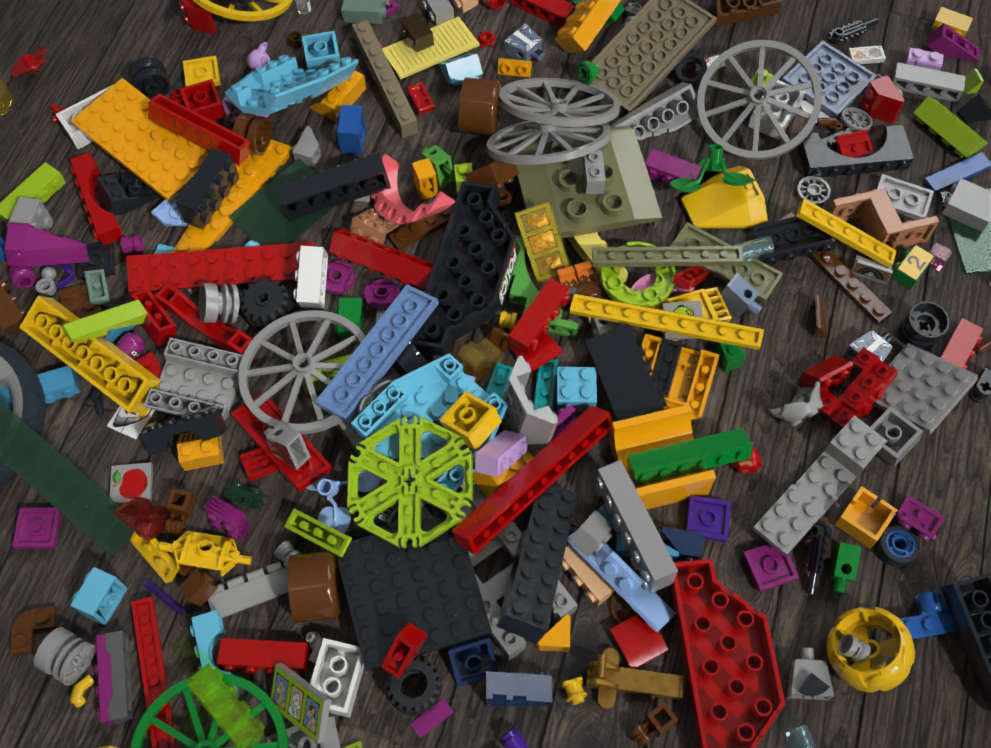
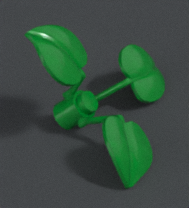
M711 144L708 149V157L698 163L702 168L697 180L679 178L669 182V185L682 192H696L702 187L699 183L705 171H723L725 176L723 181L732 186L747 185L756 179L738 172L728 173L726 171L727 165L724 163L725 158L722 157L723 146Z

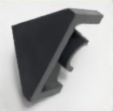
M978 94L961 107L957 113L966 125L970 122L991 120V105L984 97Z

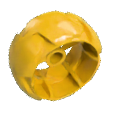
M857 607L838 617L835 621V626L828 633L826 643L828 659L836 674L850 687L868 693H874L878 690L888 691L900 685L909 675L915 660L914 643L903 621L893 613L879 607H873V609ZM879 628L886 630L892 634L893 638L879 644L875 640L869 639L867 629ZM851 634L858 641H863L870 646V655L864 663L858 664L855 662L850 666L844 655L839 653L838 645L844 635ZM884 656L893 658L894 660L889 665L884 667Z

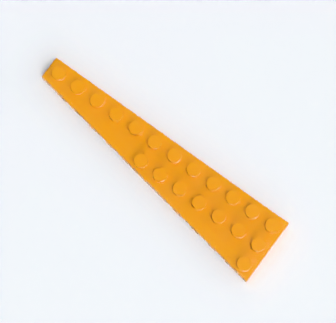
M271 139L263 155L258 156L249 152V157L240 166L235 164L239 179L230 189L229 195L221 202L220 208L213 214L210 223L203 230L189 225L172 253L210 250L215 241L218 242L246 209V206L253 201L254 195L265 187L266 181L276 174L277 168L288 160L292 155L293 147ZM151 292V293H152L153 296L155 297V295H156L158 292Z

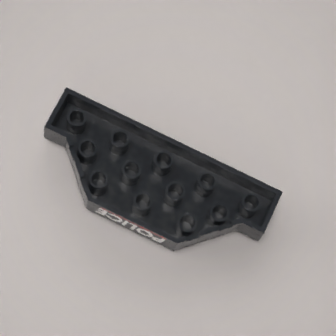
M464 181L461 183L425 290L426 294L438 299L439 304L410 341V344L413 343L419 353L441 357L451 354L455 340L501 313L520 246L515 235L497 211L501 197L496 185Z

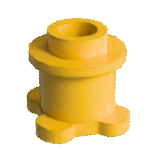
M582 677L562 682V689H565L568 697L566 701L571 702L572 705L584 702V698L587 696L582 687Z

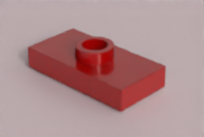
M422 82L406 87L419 115L435 110V106Z

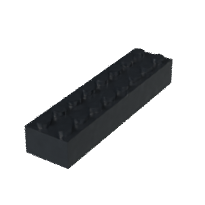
M552 484L528 506L497 624L498 628L536 643L547 632L577 493Z

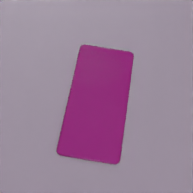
M442 699L438 704L434 705L433 710L426 711L425 715H421L410 725L419 738H422L450 716L453 710L446 700Z

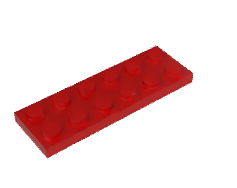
M264 392L253 398V401L257 400ZM270 398L258 407L268 416L279 421L282 420L283 413ZM246 404L231 412L234 420L299 493L332 471V466L303 434H301L311 457L298 470H295L272 453L267 440L263 437L264 432L270 427L260 422L251 413Z

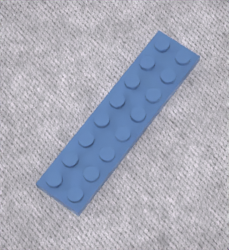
M406 285L315 401L316 405L349 422L359 409L362 399L372 392L439 304L438 299Z

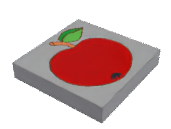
M150 462L111 466L109 504L114 506L152 502L153 464Z

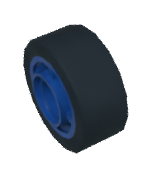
M895 525L888 527L876 542L879 557L893 567L907 566L920 552V542L917 535L905 526ZM895 543L899 544V545L901 546L902 550H901V549H898V548L895 546Z

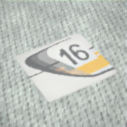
M120 406L107 427L137 439L155 410L144 408L142 413L127 412Z

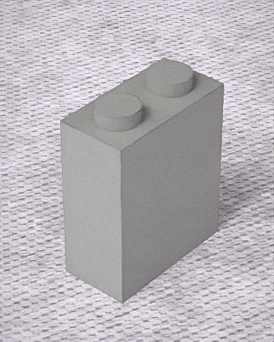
M961 178L958 184L954 183L949 193L952 195L951 197H946L942 205L945 207L942 214L983 232L991 220V191Z

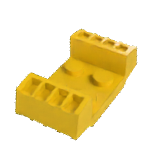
M718 287L700 289L668 298L659 305L651 307L663 310V303L701 301L703 318L727 323L732 319ZM660 331L663 339H665V332Z

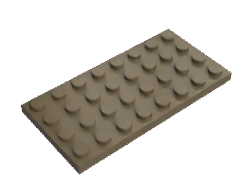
M649 0L594 58L592 62L599 65L600 72L591 84L613 93L620 100V108L629 114L645 100L717 22V18L690 0Z

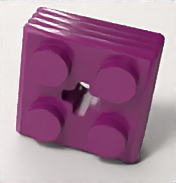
M212 496L207 506H204L207 512L205 516L211 521L209 524L217 530L224 529L227 531L226 534L230 538H234V540H237V538L244 540V537L247 536L246 533L252 530L245 513L220 498Z

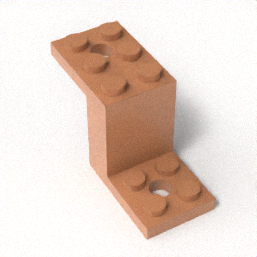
M885 188L873 189L861 194L856 193L844 198L838 197L833 200L828 211L845 222L861 219L868 235L893 249L927 242L939 223L937 216H926L919 220H909L902 223Z

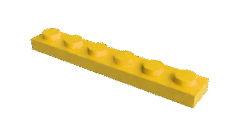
M806 199L800 202L796 214L797 217L888 268L893 265L896 255L895 249Z

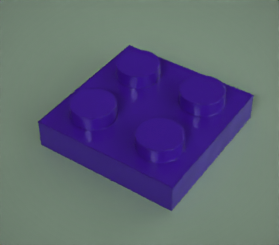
M690 495L686 531L703 533V539L726 543L728 540L731 502Z

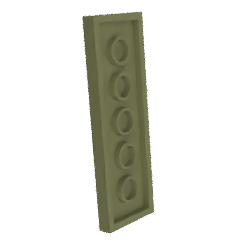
M687 222L670 247L731 245ZM744 252L743 265L699 266L726 283H729L738 273L758 291L759 295L755 299L763 303L767 301L783 276L782 272Z

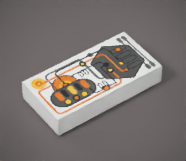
M882 46L849 48L848 50L849 58L859 64L885 61Z

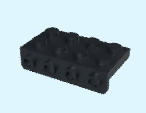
M797 216L752 227L760 261L767 265H773L782 260L791 261L799 256L808 257L816 252L825 253L835 248L836 242L833 236Z

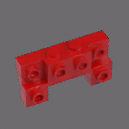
M864 347L851 361L853 367L861 371V373L844 393L837 398L825 391L821 396L823 406L818 409V412L830 419L840 429H843L854 415L861 419L864 414H868L876 400H880L883 397L885 390L898 376L896 369L881 361L879 356Z

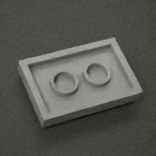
M881 175L877 190L885 188L897 214L915 220L927 216L934 193L933 190L887 175Z

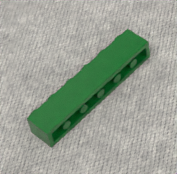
M739 428L627 455L628 471L635 486L750 459L752 443L744 429Z

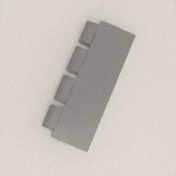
M281 561L266 566L269 574L265 575L263 568L247 573L248 582H245L242 575L227 581L229 588L225 590L223 583L216 585L218 589L208 599L211 611L217 610L221 614V618H225L287 594L288 569L286 567L283 568Z

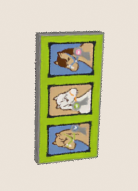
M283 663L275 664L271 699L278 707L281 715L317 744L325 742L331 699Z

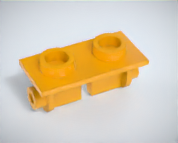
M498 58V74L531 77L532 61Z

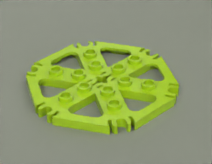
M414 416L412 424H408V419L403 417L402 420L398 418L359 443L361 446H356L361 455L359 457L351 455L350 457L357 464L349 461L347 508L351 514L359 512V516L354 519L356 523H359L357 524L359 527L399 548L400 540L403 548H406L408 540H412L413 547L417 548V539H419V546L422 547L463 521L456 516L457 514L461 517H466V514L461 511V507L467 506L471 508V504L465 499L473 502V455L469 448L460 450L461 446L466 444L461 436L423 417H420V424L417 416ZM425 432H431L447 441L446 446L421 461L422 435ZM393 434L400 435L399 463L375 451L377 444ZM457 465H461L464 468V489L460 493L433 481ZM367 471L387 481V483L363 498H359L358 477L361 472ZM411 474V477L415 480V482H412L409 488V485L405 481L409 480ZM421 499L447 513V519L428 532L421 529ZM399 502L398 532L392 534L374 524L375 516Z

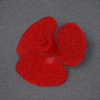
M44 46L31 55L24 54L19 57L13 65L12 76L18 77L20 74L30 70L31 72L38 71L40 64L46 60L45 57H38L45 53L48 48Z

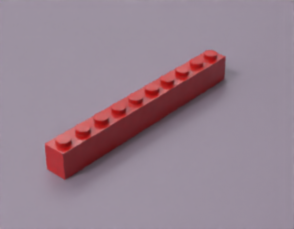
M595 406L588 408L452 530L458 546L474 555L477 554L611 430L612 420L610 413Z

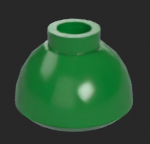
M581 61L577 67L578 77L586 85L591 84L600 72L599 65L591 61Z

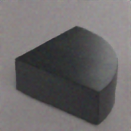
M810 673L798 692L807 696H816L823 694L830 686L813 673Z

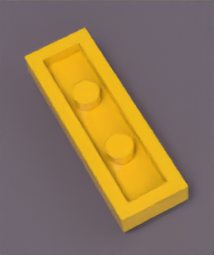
M144 524L137 526L130 539L131 543L166 584L172 582L179 571L175 560L167 551L159 550L160 543Z

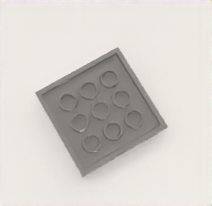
M908 343L889 364V366L897 370L898 376L885 390L883 397L880 400L877 399L873 405L883 411L892 407L921 430L931 435L978 380V375Z

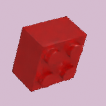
M213 79L180 88L185 106L190 110L212 121L226 117Z

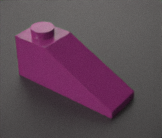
M943 23L928 34L927 47L944 56L973 62L979 60V47Z

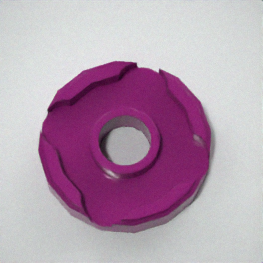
M340 260L328 263L326 292L337 295L350 290L355 281V274L351 265ZM336 274L341 275V278L338 280L332 279Z
M375 280L371 285L365 287L363 292L364 300L368 306L374 309H387L400 294V288L391 280Z

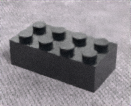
M212 148L176 200V205L184 223L202 230L210 223L213 214L220 208L221 202L229 195L230 189L239 179V174L231 154Z

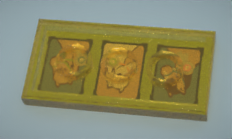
M550 201L514 213L537 283L556 277L557 270L570 267Z

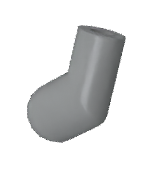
M311 631L306 635V641L312 648L308 661L316 664L323 640L317 632Z

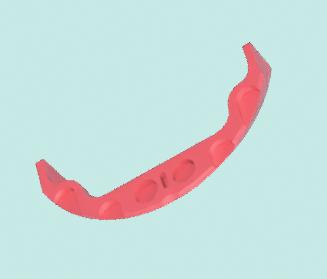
M386 154L382 156L391 188L371 196L374 198L376 211L387 221L395 224L411 223L438 214L455 203V200L440 191L430 204H421L415 211L410 210L404 205L398 193L397 175L399 163Z

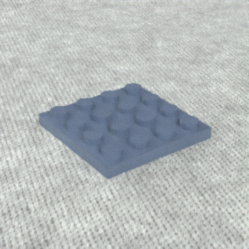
M823 40L805 56L815 68L821 83V109L834 118H837L844 109L866 90L869 81L875 80L877 77L876 74ZM799 63L782 78V82L791 86L811 82L807 72ZM813 88L802 90L805 91L804 98L814 104Z

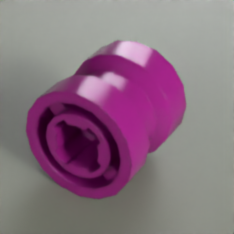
M137 234L133 237H121L123 253L127 255L134 251L137 253L144 252L142 236Z

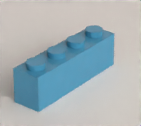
M69 366L38 374L39 382L42 384L45 395V403H53L58 399L70 398L75 394L81 393L77 373ZM2 386L0 389V412L4 416L12 415L13 404L10 390L8 387Z

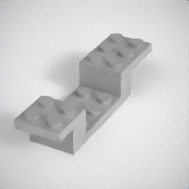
M854 415L829 443L820 457L794 485L792 484L753 527V530L786 557L865 469L872 458L886 444L887 440Z

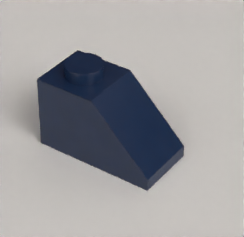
M662 527L660 537L664 544L679 552L677 560L684 562L701 559L703 533Z

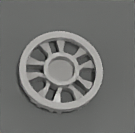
M846 108L840 117V121H843V126H848L851 128L850 131L853 130V132L855 130L862 131L867 129L869 131L873 124L872 118L865 111L858 108Z
M808 176L799 182L796 193L801 199L800 201L806 199L815 205L821 206L829 199L831 189L829 184L822 178ZM818 181L822 184L819 186L818 184H815V182Z

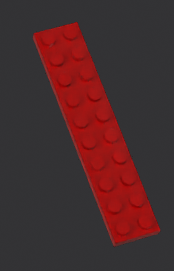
M314 242L126 256L129 293L147 288L150 292H159L167 283L177 290L200 288L202 283L216 284L217 287H221L222 284H227V286L229 284L247 285L251 282L255 284L257 283L256 280L261 279L265 281L266 278H271L272 282L275 280L279 282L296 281L295 272L299 270L297 252L300 251L301 246L314 247Z

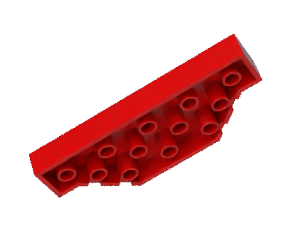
M713 559L674 562L678 572L670 587L698 748H755L785 706L767 616L748 605L747 601L735 592L729 591L716 579Z

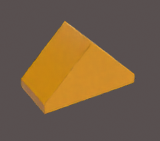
M568 614L536 643V648L539 651L569 652L570 616Z

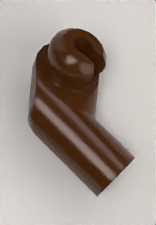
M836 118L817 119L818 127L827 126L833 132H840L843 128V124Z

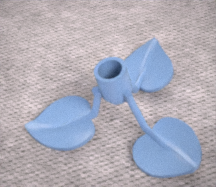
M367 471L361 472L358 477V490L361 492L374 491L379 486L381 478ZM329 472L308 486L307 489L312 491L318 490L321 495L327 496V500L333 505V507L322 509L318 515V521L345 534L351 522L349 510L345 507L337 508V503L332 497L338 493L339 486L348 485V481L335 482L326 479L330 474Z

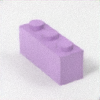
M502 431L476 452L475 472L499 477L519 458L525 455L527 451L526 435Z

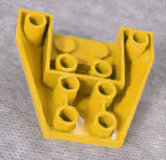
M736 166L726 169L728 173L738 172L754 178L751 170L746 167ZM723 171L701 184L700 190L689 192L681 198V202L692 225L697 228H752L753 226L768 223L765 198L756 180L747 185L732 186L723 181L725 176Z

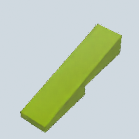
M135 300L64 324L62 329L70 342L105 336L112 329L142 324L147 316V312L140 301Z

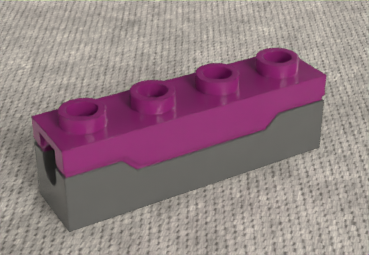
M124 631L96 635L97 643H94V652L98 664H95V674L99 685L96 686V695L100 703V707L97 708L98 720L106 726L134 721L129 635Z

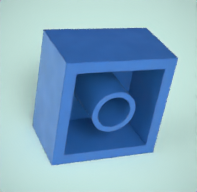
M342 105L341 112L337 114L339 125L335 127V136H338L337 145L340 147L342 154L362 155L366 133L363 106Z

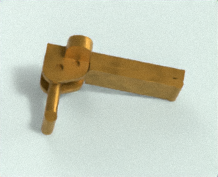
M614 648L605 649L603 654L598 655V661H589L586 688L598 689L597 702L603 710H609L614 706L616 692L679 701L684 700L686 676L619 668V653Z

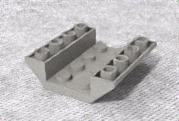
M170 338L164 352L166 363L160 376L161 382L156 389L150 388L144 407L178 416L190 412L197 414L200 413V410L211 407V409L219 407L225 421L231 413L239 390L238 375L243 355Z
M521 355L518 356L504 393L503 400L508 404V407L500 424L505 431L526 435L527 451L534 458L550 443L558 424V418L549 406L534 410L532 401L528 400L525 394V387L531 373V367Z

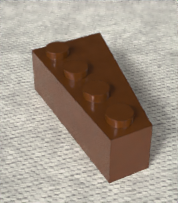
M713 0L714 16L717 18L714 27L778 14L783 0Z

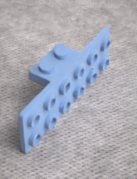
M574 533L568 536L567 541L571 547L600 574L603 580L607 581L615 589L616 593L646 621L649 627L658 632L675 615V612L655 592L650 594L648 588L645 589L643 587L644 581L607 543L597 554L593 551L587 557L569 541Z

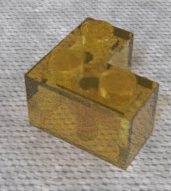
M487 338L476 344L471 341L468 345H463L458 351V361L464 366L463 373L475 377V383L477 384L495 367L496 362L500 363L502 361V351Z

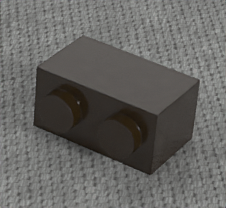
M418 12L400 20V32L403 37L407 38L409 46L413 47L416 52L434 45L433 32Z

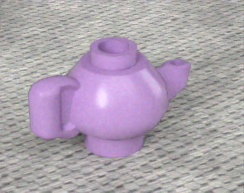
M266 42L261 43L258 49L253 50L247 57V64L251 68V72L255 71L256 67L266 66L267 62L270 61V57L266 53L268 46Z

